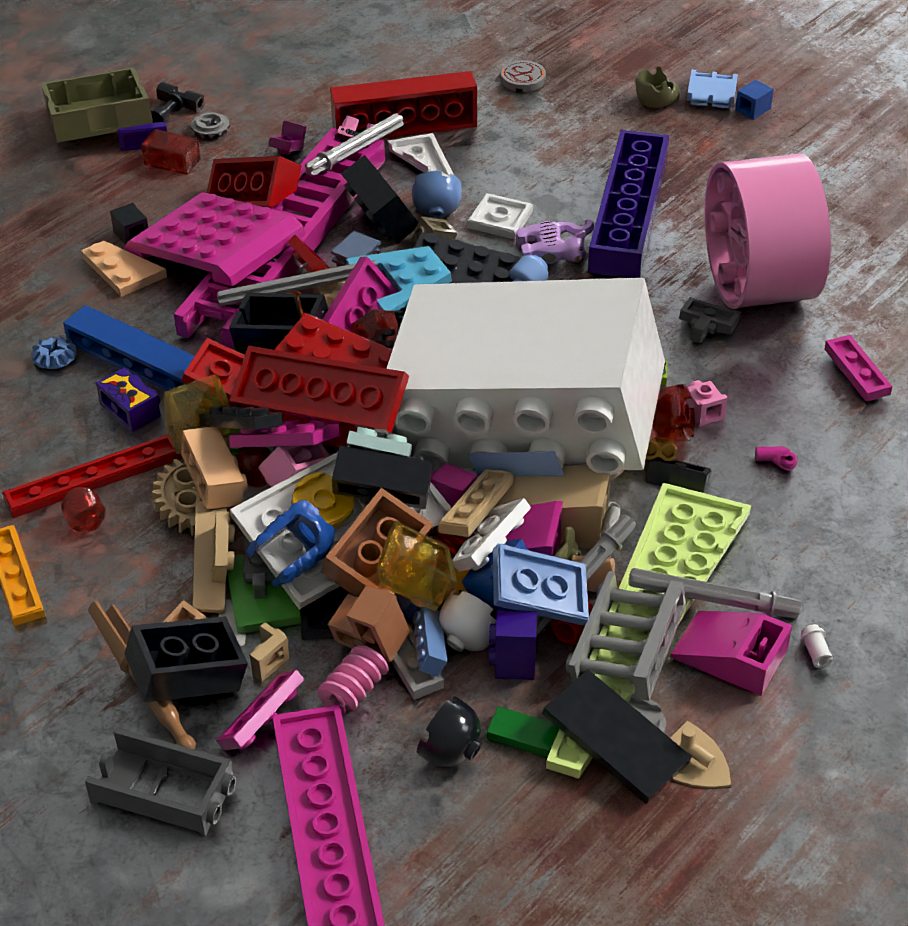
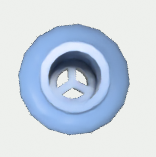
M525 255L510 270L509 277L513 282L546 281L548 279V266L537 255Z

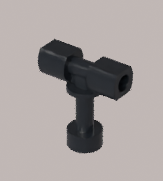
M161 82L156 88L157 99L167 103L163 107L156 106L151 110L153 123H167L169 121V113L172 110L179 111L183 107L199 112L204 106V95L187 90L185 93L179 92L178 86Z

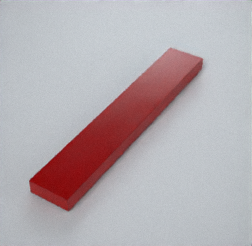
M170 433L3 491L2 494L12 517L15 518L169 464L174 459L180 460L183 458L179 446Z

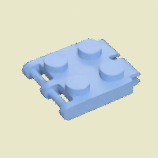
M692 70L687 101H691V105L707 106L708 103H712V107L729 108V105H734L738 74L729 76L718 75L717 72L708 74Z

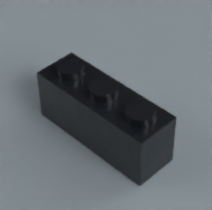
M339 446L332 476V493L372 500L380 488H382L408 507L426 509L432 480L433 462L418 456L408 458L384 451H367L359 446Z

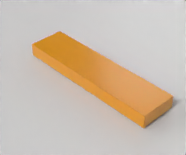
M10 525L0 528V585L15 627L46 616L15 526Z

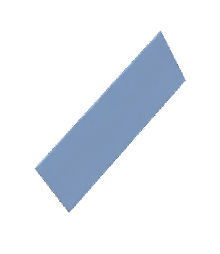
M555 451L468 453L478 477L485 469L511 471L514 473V476L564 475Z

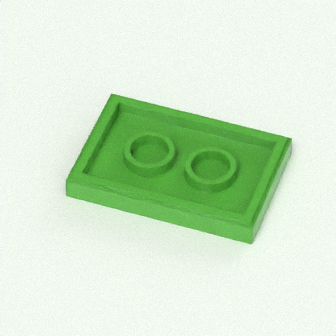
M243 554L234 555L233 570H227L237 633L243 634L260 631L259 626L264 622L273 628L302 624L300 610L282 585L274 587L271 584L273 581H267V598L254 599L253 583H246L244 580Z

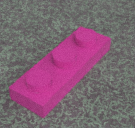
M851 335L825 342L824 350L865 401L891 395L893 386Z
M298 670L279 673L216 741L224 751L237 748L242 750L248 747L256 738L255 732L273 720L272 715H277L275 711L281 704L289 702L298 693L296 688L305 680Z

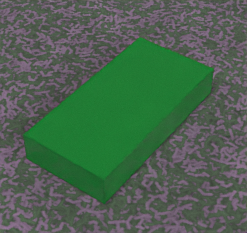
M498 706L487 730V739L548 758L559 728L550 721Z

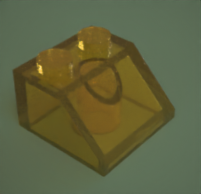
M395 520L391 525L377 565L380 585L383 588L389 589L394 594L398 593L408 598L418 607L425 606L436 612L457 584L449 547Z

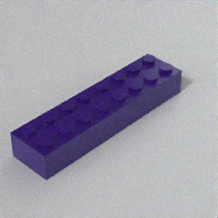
M620 130L589 246L588 273L624 278H640L667 163L669 135Z

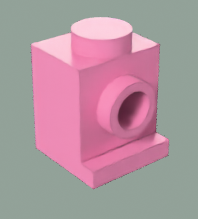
M696 380L685 388L683 405L697 424L702 426L725 419L728 397L725 394L722 395L711 381L702 383Z

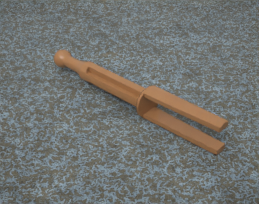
M94 601L89 606L88 612L118 661L121 671L130 673L134 679L125 657L130 627L116 605H111L105 613L100 604ZM171 700L148 702L158 721L170 731L176 744L195 749V740L192 736L186 734L180 723L179 713Z

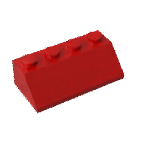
M281 156L213 159L207 193L261 207L273 208L297 190L302 165Z

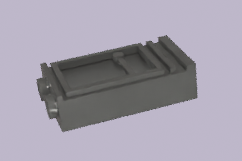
M117 727L114 731L117 744L115 755L112 758L111 755L104 753L100 758L99 766L102 777L96 779L88 776L85 780L90 802L95 804L101 802L200 832V835L206 836L211 824L215 825L218 822L222 811V803L226 796H231L236 785V776L233 775L231 760ZM147 763L162 767V769L158 770V776L148 794L133 789ZM168 769L212 782L198 808L154 796L162 780L168 777Z

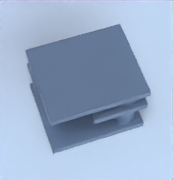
M353 231L331 251V254L335 255L332 258V262L336 263L337 267L347 265L346 259L379 254L381 249L377 247L381 244V241Z

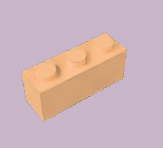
M218 427L183 430L181 455L206 510L241 504L243 492L247 491V479L245 474H241L238 469V461L236 456L232 455L229 450L228 439L222 436Z

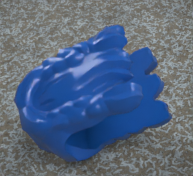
M301 500L292 504L289 510L284 511L282 515H278L275 521L271 522L264 532L250 543L246 550L247 556L250 558L286 530L291 531L303 543L306 553L275 578L271 583L274 587L290 583L295 577H299L313 566H316L320 560L326 557L333 545L335 529L319 515V509L315 508L307 500Z

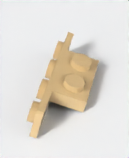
M197 501L195 506L192 607L199 612L223 613L225 610L227 570H233L234 551H228V543H234L235 526L229 524L227 507L206 510L203 501Z

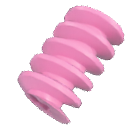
M358 645L353 647L349 655L345 656L341 664L327 677L326 682L319 686L318 696L325 706L340 704L342 715L346 714V709L354 711L358 707V702L365 699L366 693L372 691L374 688L373 684L379 683L381 675H385L388 672V663L378 652L368 646Z

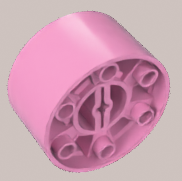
M798 153L715 164L708 178L705 195V235L713 279L723 302L729 308L737 309L817 298L821 294L828 276L831 234L824 189L811 160L806 155Z

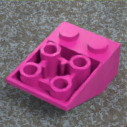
M698 611L673 649L670 657L762 696L788 651L792 625L763 613Z

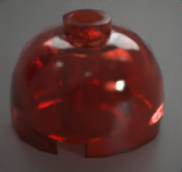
M684 383L667 386L659 390L652 424L654 432L660 438L671 439L677 443L691 441L690 437H694L695 434L694 408H689L686 400L692 399Z

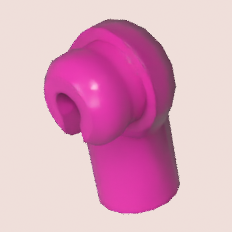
M784 446L755 447L756 461H771L783 470H792L797 465L795 453Z

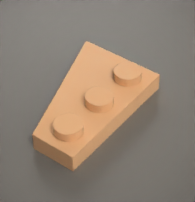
M106 241L95 243L81 250L82 258L121 297L167 277L165 268Z

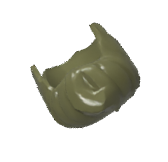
M661 66L656 67V73H650L647 69H644L635 78L638 100L645 107L662 108L680 98L679 86L667 79Z

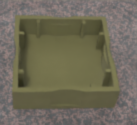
M134 67L41 83L46 110L57 143L118 132V129L153 123L148 95L144 87L140 85L139 76Z

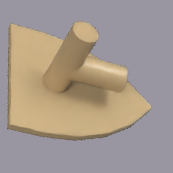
M687 720L670 738L690 754L692 758L690 763L672 780L698 788L715 789L731 787L729 766L723 752L712 738Z

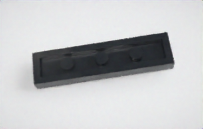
M227 405L209 407L210 412L199 414L200 426L259 430L283 425L282 414L269 412V407L255 408L250 406L241 408L240 406L227 407Z

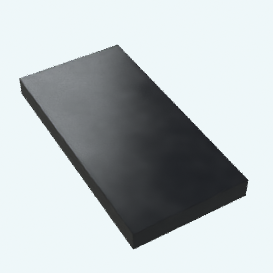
M589 669L550 701L542 712L547 719L645 804L653 799L682 771L692 758L690 754Z

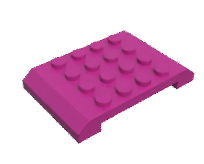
M202 192L129 240L124 246V250L143 259L153 255L212 273L215 282L233 287L289 247L288 241L294 235L301 238L305 235L303 225L290 213Z

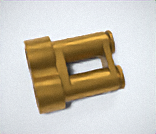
M650 436L646 459L651 460L656 457H661L665 461L675 459L677 447L671 438Z

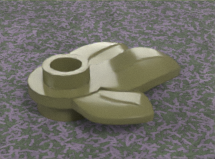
M569 526L565 528L563 542L559 545L554 557L572 561L573 555L581 556V550L578 549V544L575 542L574 528Z

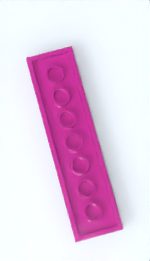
M340 704L272 715L307 926H385Z

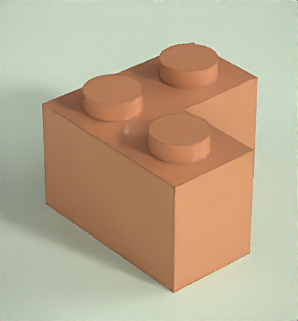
M369 585L365 586L359 597L347 594L328 623L337 643L350 648L358 645L368 646L390 663L410 633L396 595L387 588L381 587L378 589Z

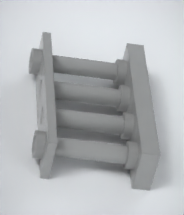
M608 571L604 583H600L598 586L596 602L574 653H570L567 657L566 671L570 673L571 682L575 681L587 669L594 674L630 680V683L635 686L636 699L649 701L686 606L684 583L671 580L666 593L662 592L661 595L617 589L615 572ZM613 601L659 608L657 616L653 615L652 618L609 612ZM603 624L649 631L650 633L648 639H643L642 642L599 635ZM593 648L640 655L638 664H633V666L590 660L589 658Z

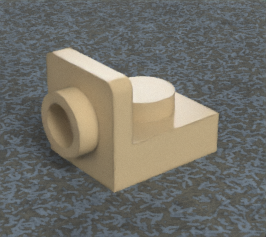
M265 622L259 626L261 644L256 646L250 654L252 675L261 682L290 659L287 636L280 629H274Z

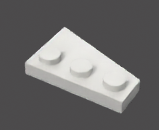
M525 498L494 507L484 518L485 521L480 523L473 531L474 536L463 543L451 561L458 572L471 568L474 571L478 570L489 561L488 555L493 551L496 544H504L507 541L505 536L524 522L523 516L531 509Z

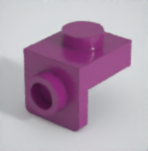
M283 121L281 135L271 136L269 147L277 148L278 153L290 155L292 151L302 150L306 126L291 121Z

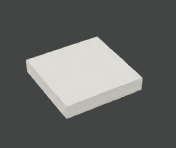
M486 193L468 219L467 228L515 240V232L523 228L533 212V204Z

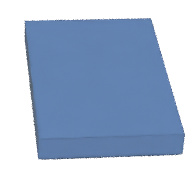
M496 544L493 548L494 606L516 611L537 612L538 616L583 626L589 621L586 564L504 544Z

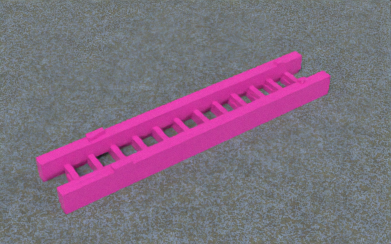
M331 128L300 164L302 166L297 190L270 209L292 214L304 227L305 235L300 239L314 251L355 200L354 198L358 196L352 197L344 187L347 181L338 173L344 172L363 155L378 170L385 162L384 140L379 139L367 149L363 148L333 165L331 170L323 171L311 177L305 173V164L316 158L318 153L327 152L343 143V135L337 134L338 129ZM305 197L311 198V199H315V200H319V201H323V203H322V202H318V201H314V200H310V199H306ZM293 211L311 215L312 217L309 218L293 214ZM290 245L273 257L277 259L276 262L268 261L254 271L265 274L263 278L250 274L238 282L236 286L242 287L295 276L303 264L292 255L294 248ZM209 272L174 313L177 335L189 338L203 320L209 316L226 321L220 332L222 345L234 349L235 346L229 326L236 312H240L239 307L234 309L217 304V292L232 289L231 286L215 282L212 273Z

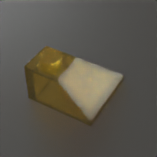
M218 374L163 393L166 429L177 455L181 454L183 430L208 427L200 426L199 414L210 412L209 407L231 406ZM218 427L222 436L236 430L235 428Z

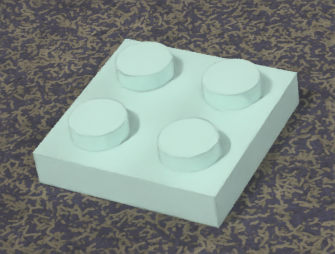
M357 427V432L349 431L348 446H359L367 451H384L408 458L411 456L412 444L407 443V437L388 434L387 439L377 437L375 430Z

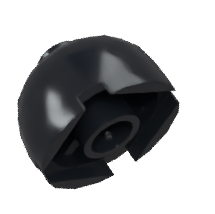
M454 696L453 702L450 700L445 702L426 728L429 732V738L427 742L420 739L416 752L429 763L444 768L457 766L466 758L472 761L482 746V743L478 741L481 733V724L476 712L467 703Z

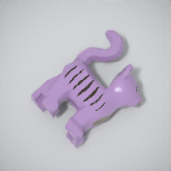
M586 219L584 226H577L571 222L556 223L551 221L530 225L515 232L517 248L522 249L523 256L537 255L546 264H553L563 259L573 263L580 262L587 255L584 248V238L594 230V223L591 219ZM564 232L573 234V236L564 241L560 237Z

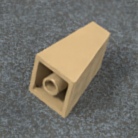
M585 464L563 466L564 475L514 476L513 485L494 506L497 507L525 498L529 505L563 501L560 544L564 539L565 528L570 526L574 528L575 542H577L578 547L592 549L601 538L609 502L611 475L608 473H596Z

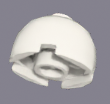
M452 590L439 613V622L447 637L445 642L459 652H462L463 649L482 651L488 648L489 645H492L489 644L490 624H496V620L490 615L493 608L467 592L461 591L459 596H457L456 590Z

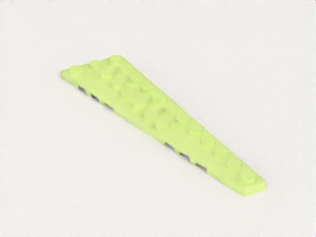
M663 483L619 589L661 595V592L629 586L628 578L633 568L706 582L750 515L751 505ZM685 597L686 606L680 622L695 599ZM613 601L609 612L652 618L653 615L657 616L659 608ZM603 624L599 635L642 642L643 639H648L650 633L649 631ZM593 648L589 659L633 666V664H638L640 655ZM595 674L627 702L630 701L631 695L635 693V686L630 683V680ZM559 729L546 760V769L579 779L592 757Z

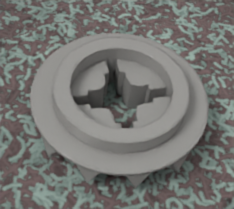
M215 112L201 114L194 118L191 123L194 135H200L201 138L210 137L212 139L215 136L221 137V134L227 133L230 127L229 119L225 115Z

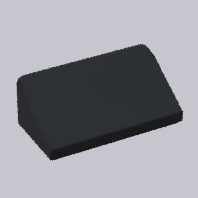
M656 457L649 461L645 480L647 483L658 486L666 483L704 493L712 470L711 468L675 459L665 461L661 457Z

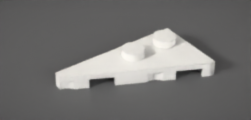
M433 133L388 140L390 152L422 172L442 171V176L447 177L453 174Z

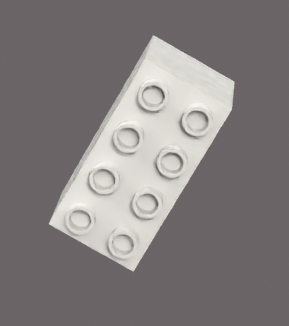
M645 278L416 284L413 286L386 369L404 371L409 375L394 425L398 434L407 437V443L412 444L410 457L418 456L433 462L432 473L437 472L445 463L461 468H474L468 453L555 451L561 468L563 466L587 464L596 473L614 475L621 470L644 469L665 359Z

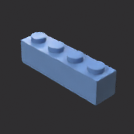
M422 605L420 610L415 612L412 619L415 628V648H417L419 671L438 677L447 663L444 632L439 622L440 611Z

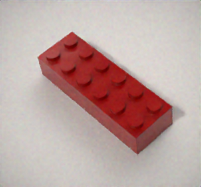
M472 71L330 88L332 127L335 129L342 126L346 116H350L359 120L356 132L361 133L366 130L368 123L375 125L395 113L403 116L404 125L381 139L477 127V84Z

